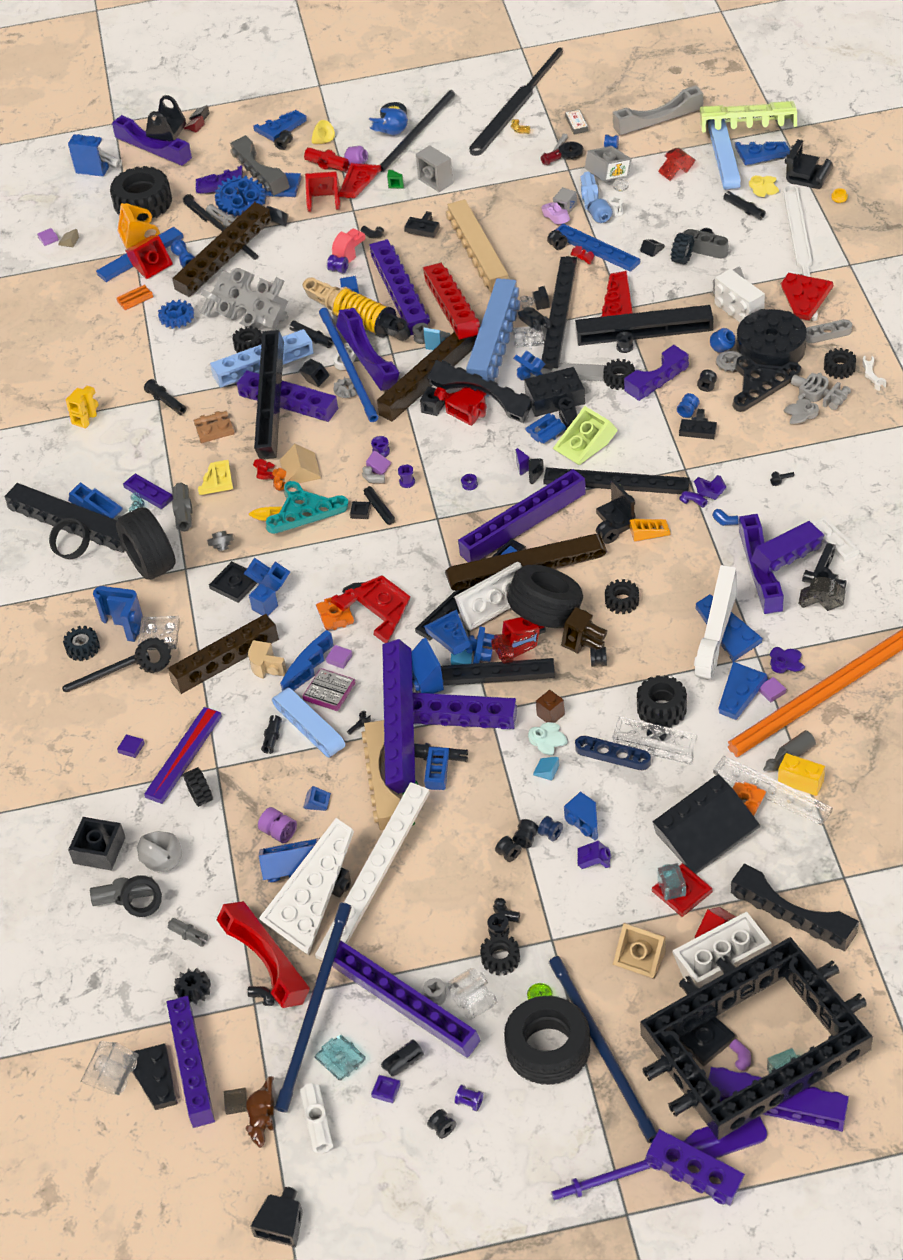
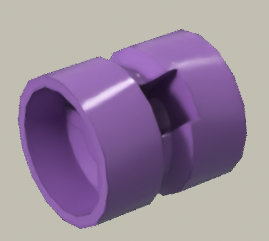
M274 807L267 808L258 821V829L269 836L271 835L272 838L282 844L292 838L297 828V822L294 819L283 815L282 812Z

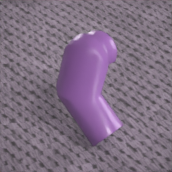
M733 1040L729 1047L738 1055L735 1066L740 1071H745L747 1066L750 1067L751 1052L739 1040Z

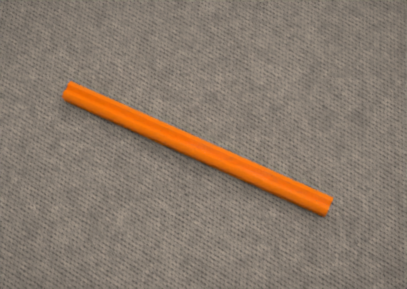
M903 628L728 741L730 752H733L735 757H739L903 650Z

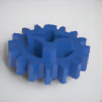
M180 299L177 302L174 300L171 303L166 302V306L162 305L161 309L158 310L159 321L166 328L171 326L174 329L175 326H178V328H181L182 325L187 326L186 323H191V319L194 318V309L191 303L187 304L186 300L183 302Z

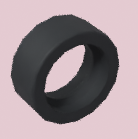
M137 875L124 883L121 889V901L129 914L136 917H147L158 910L162 902V893L160 887L152 878L145 875ZM139 884L149 886L154 893L151 904L145 908L134 907L129 901L131 889Z

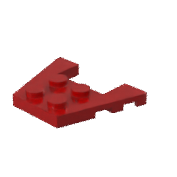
M381 575L362 583L356 589L346 590L342 595H334L331 597V603L344 612L355 601L360 602L384 621L374 630L373 635L382 642L388 643L410 601V596Z

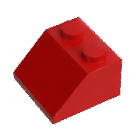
M151 235L125 250L132 265L145 279L152 277L173 264L159 235Z

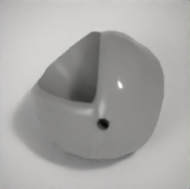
M156 831L141 836L137 845L138 860L155 872L169 871L177 865L182 856L180 843L176 836L170 832Z

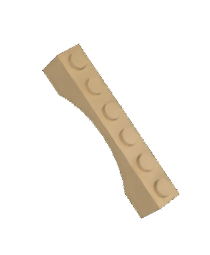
M384 720L364 723L365 731L361 732L363 744L367 743V747H364L365 759L370 761L366 763L367 774L372 775L368 782L370 791L374 790V794L370 795L372 807L376 806V811H373L374 823H379L380 831L385 829L400 802V798L387 788L381 778V768L385 759Z

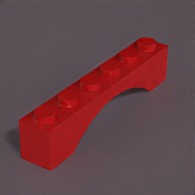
M241 901L223 904L216 919L227 935L248 946L263 961L271 977V994L281 1008L302 1005L310 987L246 903Z

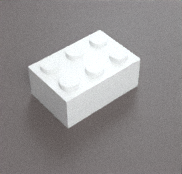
M729 269L715 277L714 301L716 306L735 318L739 323L749 314L764 309L765 293L733 270Z

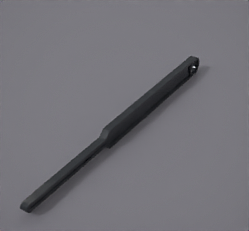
M562 47L556 49L527 85L521 86L475 139L469 147L471 155H481L533 94L532 89L563 54Z

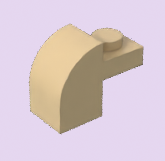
M253 640L248 651L252 672L257 677L263 679L266 673L285 676L287 671L284 658L274 656L271 643Z

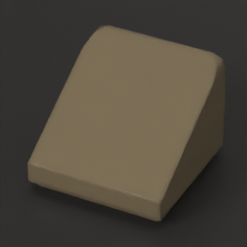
M77 229L65 233L58 245L74 247L79 239Z

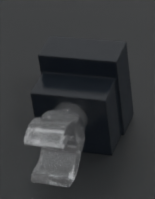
M545 286L538 287V291L532 292L533 297H520L523 309L535 304L536 310L550 308Z

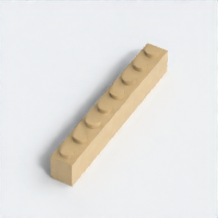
M463 199L447 204L448 211H446V217L448 221H451L453 230H456L458 239H461L463 248H466L468 257L472 258L474 268L477 267L478 275L483 278L484 286L488 287L492 293L496 279H509L508 273L467 201Z

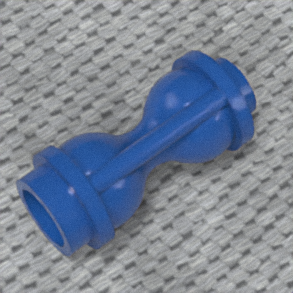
M176 240L171 244L170 249L172 253L179 256L180 264L184 268L194 258V255L187 251L186 243L183 240Z

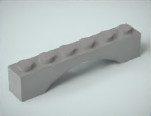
M695 85L683 89L671 101L656 109L637 111L626 107L614 111L613 128L619 135H623L691 112H696L700 110V107H703V92Z

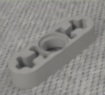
M842 319L807 327L806 342L812 344L848 336L852 332V322ZM825 330H830V331H832V332L826 333V332H824V331H825Z

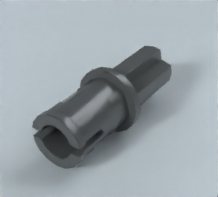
M172 918L168 922V929L181 935L184 940L188 939L200 947L204 946L205 942L200 940L199 937L206 941L208 940V934L195 929L192 924H186L176 918Z

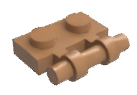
M227 410L223 412L216 411L214 412L215 414L208 416L202 415L199 416L200 418L193 420L195 426L202 425L196 427L201 443L234 435L230 418L224 419L228 417Z

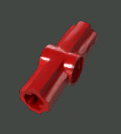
M307 147L305 150L304 160L317 163L321 169L326 170L330 167L346 172L349 168V160L337 156L330 149L324 152Z

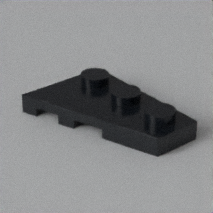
M165 1043L122 1054L155 1110L177 1105Z

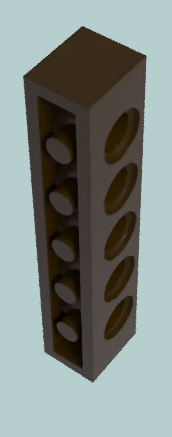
M264 614L167 668L171 683L180 694H183L247 658L253 640L271 644L279 640L276 624L267 614Z

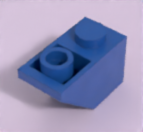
M580 791L564 806V818L568 824L580 829L583 835L589 836L596 841L598 839L596 802Z

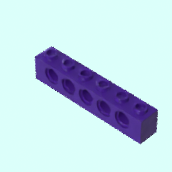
M246 370L237 382L239 396L255 401L258 400V373ZM282 380L280 408L327 422L330 421L338 410L335 395Z
M413 693L414 724L500 729L515 728L517 715L516 698Z
M184 996L166 1001L187 1111L192 1127L196 1128L214 1123L215 1119L189 998Z

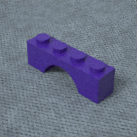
M672 345L662 352L661 367L653 371L636 370L625 377L624 391L638 401L642 400L676 375L685 371L689 367V354L676 345Z

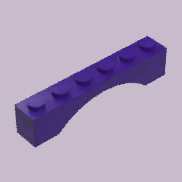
M123 115L112 122L115 138L181 166L192 158L190 145L184 140L177 138L172 141H163L146 137V132L133 119Z
M355 308L339 310L336 327L380 391L390 389L398 382L400 372L393 362L382 359L374 351L366 335L362 318Z
M758 514L739 516V534L763 613L783 611L784 595L780 582L775 578L773 572L766 575L751 561L755 548L765 543Z

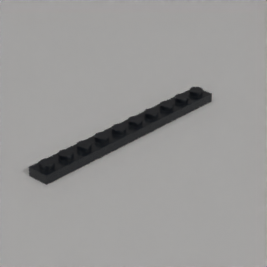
M566 256L560 258L549 317L551 327L547 328L542 361L545 363V366L542 369L559 367L577 267V257Z

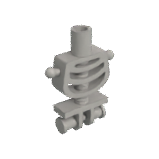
M811 373L807 379L794 375L791 379V384L799 387L798 399H808L810 402H817L823 398V407L826 408L829 405L832 410H836L847 399V394L851 392L848 386H844L840 390V382H837L829 390V380L822 373Z

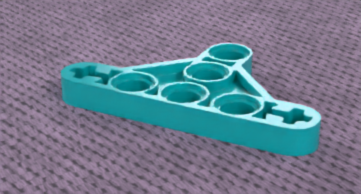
M288 481L284 485V495L287 499L278 514L269 516L266 519V530L273 534L344 513L348 509V499L342 495L331 498L303 491L300 484L296 481ZM289 488H295L296 491H295V492H290V491H288V489H289ZM302 500L304 503L297 504L295 501ZM326 507L328 510L321 511L319 508ZM309 512V513H311L312 515H311V516H304L303 513ZM292 517L295 520L290 522L286 518Z

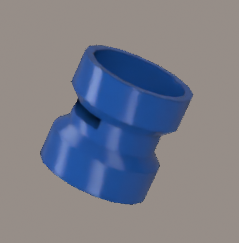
M691 393L685 394L682 402L677 406L678 414L684 418L692 417L695 409L700 404L699 398Z

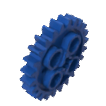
M241 175L238 178L233 176L232 180L227 178V182L222 181V185H218V189L215 190V201L218 209L227 213V215H233L235 218L240 216L254 202L262 206L265 204L266 193L265 188H262V183L258 184V180L253 181V177L247 179V175L244 178H241Z

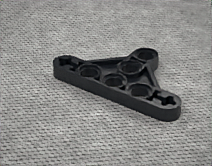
M748 356L738 357L735 369L743 376L742 392L737 394L733 400L732 406L734 410L738 412L746 411L789 384L794 375H800V364L789 362L780 367L756 364ZM745 362L748 366L742 367L739 363ZM756 373L760 377L754 378L751 376V374ZM781 376L784 380L779 381L775 377ZM768 384L772 388L765 389L762 385ZM751 392H755V393H757L759 396H758V397H752V396H750V393H751Z

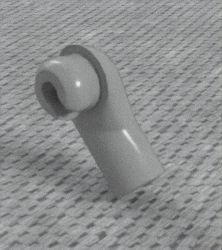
M370 466L363 467L362 476L369 483H385V475L374 474Z

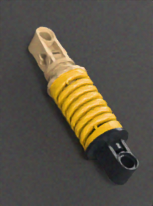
M312 277L305 279L302 284L310 299L325 305L336 317H338L339 310L355 308L362 318L364 329L376 334L380 338L390 335L404 341L411 335L406 321L397 317L396 311L392 307L377 303V301L358 294L348 287H342L341 289L332 287Z

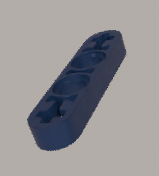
M584 735L579 736L575 740V750L581 756L642 771L651 766L650 753L645 750ZM600 748H607L609 750L606 753L598 752ZM623 752L628 756L626 758H619L617 755Z

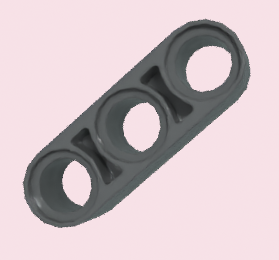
M687 229L683 232L694 236V246L692 248L694 253L719 259L728 256V239L726 237L695 229Z

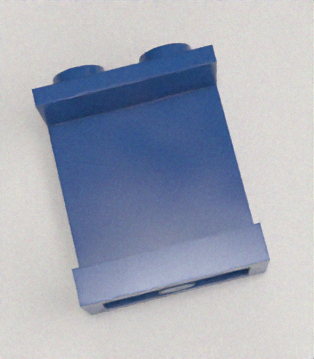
M73 134L68 142L76 174L104 177L109 169L108 162H101L98 146L102 141V137Z

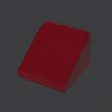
M203 116L191 119L184 129L197 133L205 125Z

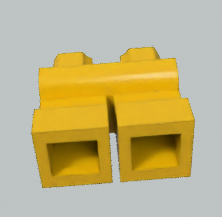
M87 385L83 389L76 388L65 399L73 425L87 428L89 425L88 419L97 416L96 408L99 405L98 401L93 399V395L96 393L94 387Z

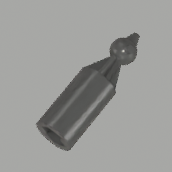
M804 730L781 746L775 758L766 761L763 770H776L786 753L797 757L801 756L816 745L815 738L809 731Z

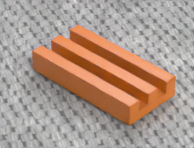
M142 285L116 299L120 306L127 310L151 299L153 293L146 285Z

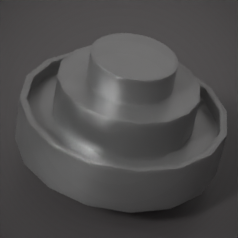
M226 530L213 533V538L208 539L207 542L208 546H213L214 549L217 548L218 551L229 549L228 545H231L234 536L233 533L227 534Z

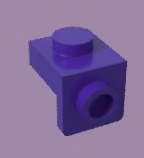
M717 475L712 481L697 477L694 481L697 492L702 497L706 496L716 500L726 489V485L720 475Z
M599 840L578 848L577 865L581 869L598 863L605 868L610 867V849Z

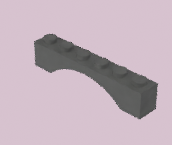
M246 135L230 143L232 156L237 158L241 165H244L246 171H250L253 178H257L259 184L262 183L267 192L269 191L275 196L290 188L286 174L280 168L267 167L255 161L256 151L253 142Z

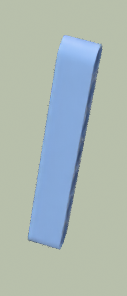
M725 118L721 119V129L719 130L715 129V119H708V130L723 189L740 188V175Z

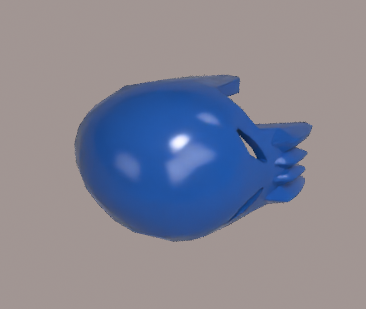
M381 108V112L386 113L384 118H369L373 124L372 127H369L370 129L389 135L400 134L408 123L406 113L398 108Z

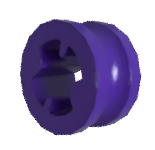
M465 474L461 478L463 489L471 491L478 487L477 477L474 474Z

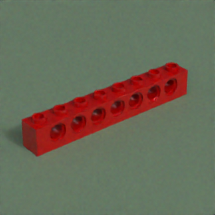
M442 262L423 267L425 282L458 339L478 335V328H480L478 317L475 318L474 311L471 310L469 303H466L465 296H462L456 281L453 282V277L451 274L449 275L448 268H445Z

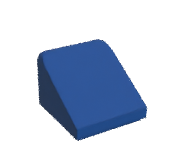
M312 786L306 794L303 808L326 811L331 793Z

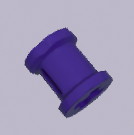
M409 464L401 465L398 468L399 484L403 488H411L415 484V479L412 475L413 467Z
M461 1084L455 1096V1104L467 1105L477 1112L483 1101V1092L472 1091Z

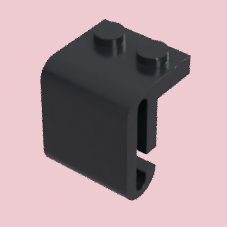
M797 139L796 143L791 146L790 153L785 157V164H787L786 180L791 184L821 189L833 168V163L831 160L826 159L823 166L818 165L820 157L803 154L804 140Z

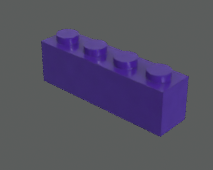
M807 521L757 546L751 561L766 575L773 571L776 572L782 566L790 565L794 560L803 558L812 551H817L822 546L824 534L813 523Z

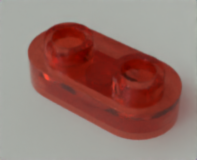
M495 634L491 640L492 649L495 650L499 660L503 663H512L514 660L512 644L505 634Z

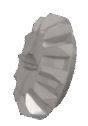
M735 351L722 352L716 358V365L719 366L720 370L724 369L725 372L730 370L733 373L736 370V360L742 355Z
M350 377L338 379L334 383L333 389L337 396L350 398L357 395Z

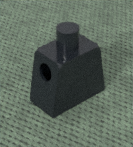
M284 1187L281 1197L272 1194L267 1196L250 1226L254 1237L292 1247L297 1246L302 1208L300 1202L295 1200L297 1194L295 1189Z

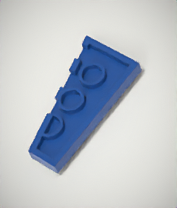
M711 594L696 603V610L706 624L713 601ZM731 612L721 646L728 652L730 659L734 662L761 644L762 637Z

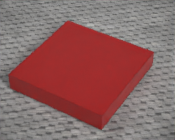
M683 863L652 887V892L681 917L691 911L713 891L712 887Z

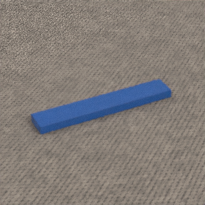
M564 223L555 229L568 238L567 243L575 247L582 246V250L585 249L586 252L591 251L595 256L629 272L640 264V258Z
M174 226L159 234L165 248L169 247L174 241L184 238L183 233ZM126 253L96 270V273L101 279L108 282L134 266Z

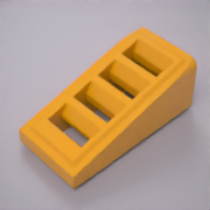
M666 519L630 520V531L634 542L670 535Z

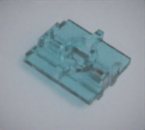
M338 1035L335 1039L331 1038L321 1047L322 1050L314 1056L338 1080H342L346 1076L349 1077L350 1073L354 1069L357 1070L366 1058L354 1047L352 1042H349L342 1035ZM338 1055L343 1056L339 1060L336 1058Z

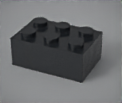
M574 367L524 379L525 394L532 401L531 408L535 417L560 411L558 402L564 397L573 399L575 407L585 404V388Z

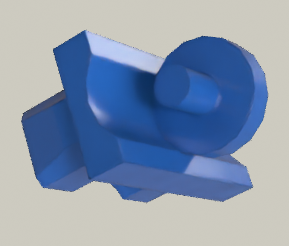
M526 350L521 357L516 354L513 358L521 364V367L517 368V377L520 380L530 378V373L535 376L542 375L540 371L545 366V363L538 357L535 358L529 351Z
M479 627L477 639L473 635L468 637L471 647L465 650H467V653L475 651L473 664L480 661L490 662L493 650L483 648V646L492 647L495 635L485 633V627Z

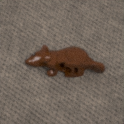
M268 1076L264 1085L252 1093L246 1103L250 1125H247L245 1129L259 1148H262L265 1143V1129L268 1127L270 1131L273 1130V1119L270 1116L274 1115L275 1099L272 1095L273 1076Z

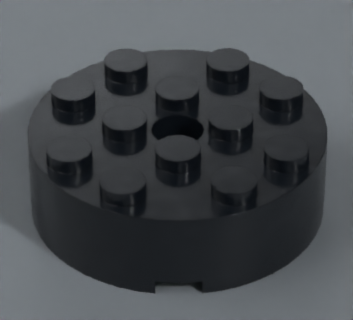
M760 309L749 314L739 323L737 328V352L742 356H748L756 364L782 367L789 362L798 363L805 355L806 326L799 317L790 311Z

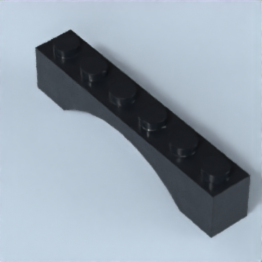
M444 360L441 362L435 361L427 378L429 384L444 388L445 390L472 388L482 391L494 398L509 418L521 423L525 422L532 407V401L528 395L523 393L519 395L509 387L503 388L492 380H483L480 375L475 373L471 375L465 369L452 367L450 363Z
M745 863L731 881V894L736 898L745 900L755 908L762 909L773 917L790 923L794 928L801 929L812 937L829 943L833 948L845 952L858 933V920L840 911L818 912L791 904L772 889L763 872Z

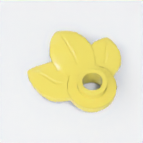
M756 175L751 177L749 181V187L759 197H765L766 194L774 195L779 192V189L773 184L777 180L775 177Z

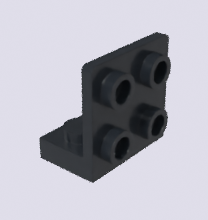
M612 480L611 501L596 508V514L602 521L609 520L620 534L630 529V520L636 517L634 512L635 500L631 495L627 494L621 484Z

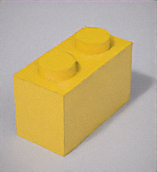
M786 753L779 766L778 783L817 796L824 782L825 766Z

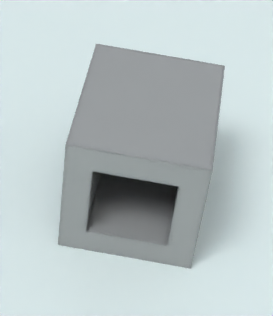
M562 187L554 196L553 202L557 203L562 209H566L569 214L577 205V192Z

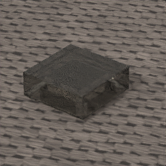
M246 1087L224 1091L226 1115L247 1112L246 1103L248 1098Z

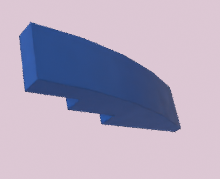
M328 630L313 640L292 663L280 683L282 691L288 687L295 691L315 676L314 668L324 661L323 654L334 646L332 634Z

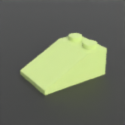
M584 406L553 449L580 465L605 447L618 430L609 420Z

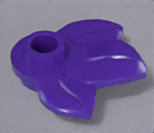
M780 647L773 648L770 652L771 669L776 673H784L786 670L798 672L805 669V666L799 662L802 653L791 648L785 651Z

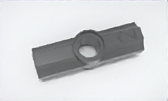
M176 483L173 487L174 500H172L176 528L184 532L192 527V504L189 498L188 485Z
M124 877L117 878L112 884L90 888L92 906L114 902L117 905H123L121 889L129 879ZM139 884L131 889L129 901L131 903L135 898L151 896L154 893L149 886Z

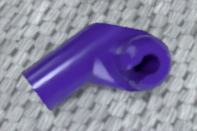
M684 491L679 497V500L685 504L692 500L702 508L708 503L704 497L694 492Z

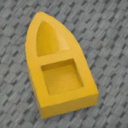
M282 507L258 508L251 511L249 516L257 520L266 521L269 516L278 514Z

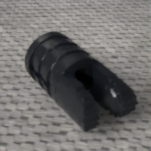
M412 1039L382 1062L381 1067L394 1077L423 1057L424 1053L419 1044Z

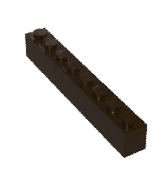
M453 332L377 399L379 416L393 422L424 394L428 386H433L429 384L427 378L435 361L441 362L444 360L454 367L473 350L477 335L459 340L455 332Z

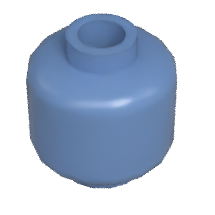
M596 199L590 204L589 213L594 221L603 223L612 216V209L606 200Z

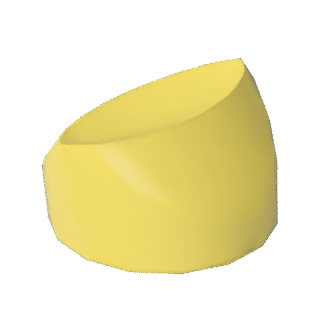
M320 120L316 124L312 134L313 144H324L333 140L335 131L330 122Z

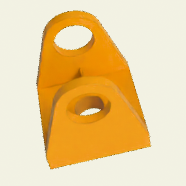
M121 204L117 231L125 248H130L147 238L145 237V232L149 229L156 230L155 235L160 234L157 226L149 224L152 220V215L148 209L131 204ZM146 213L148 218L145 221L137 220L139 214Z

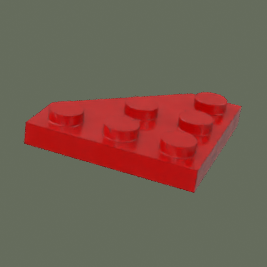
M789 272L781 282V288L793 314L800 319L809 321L834 287L833 281Z

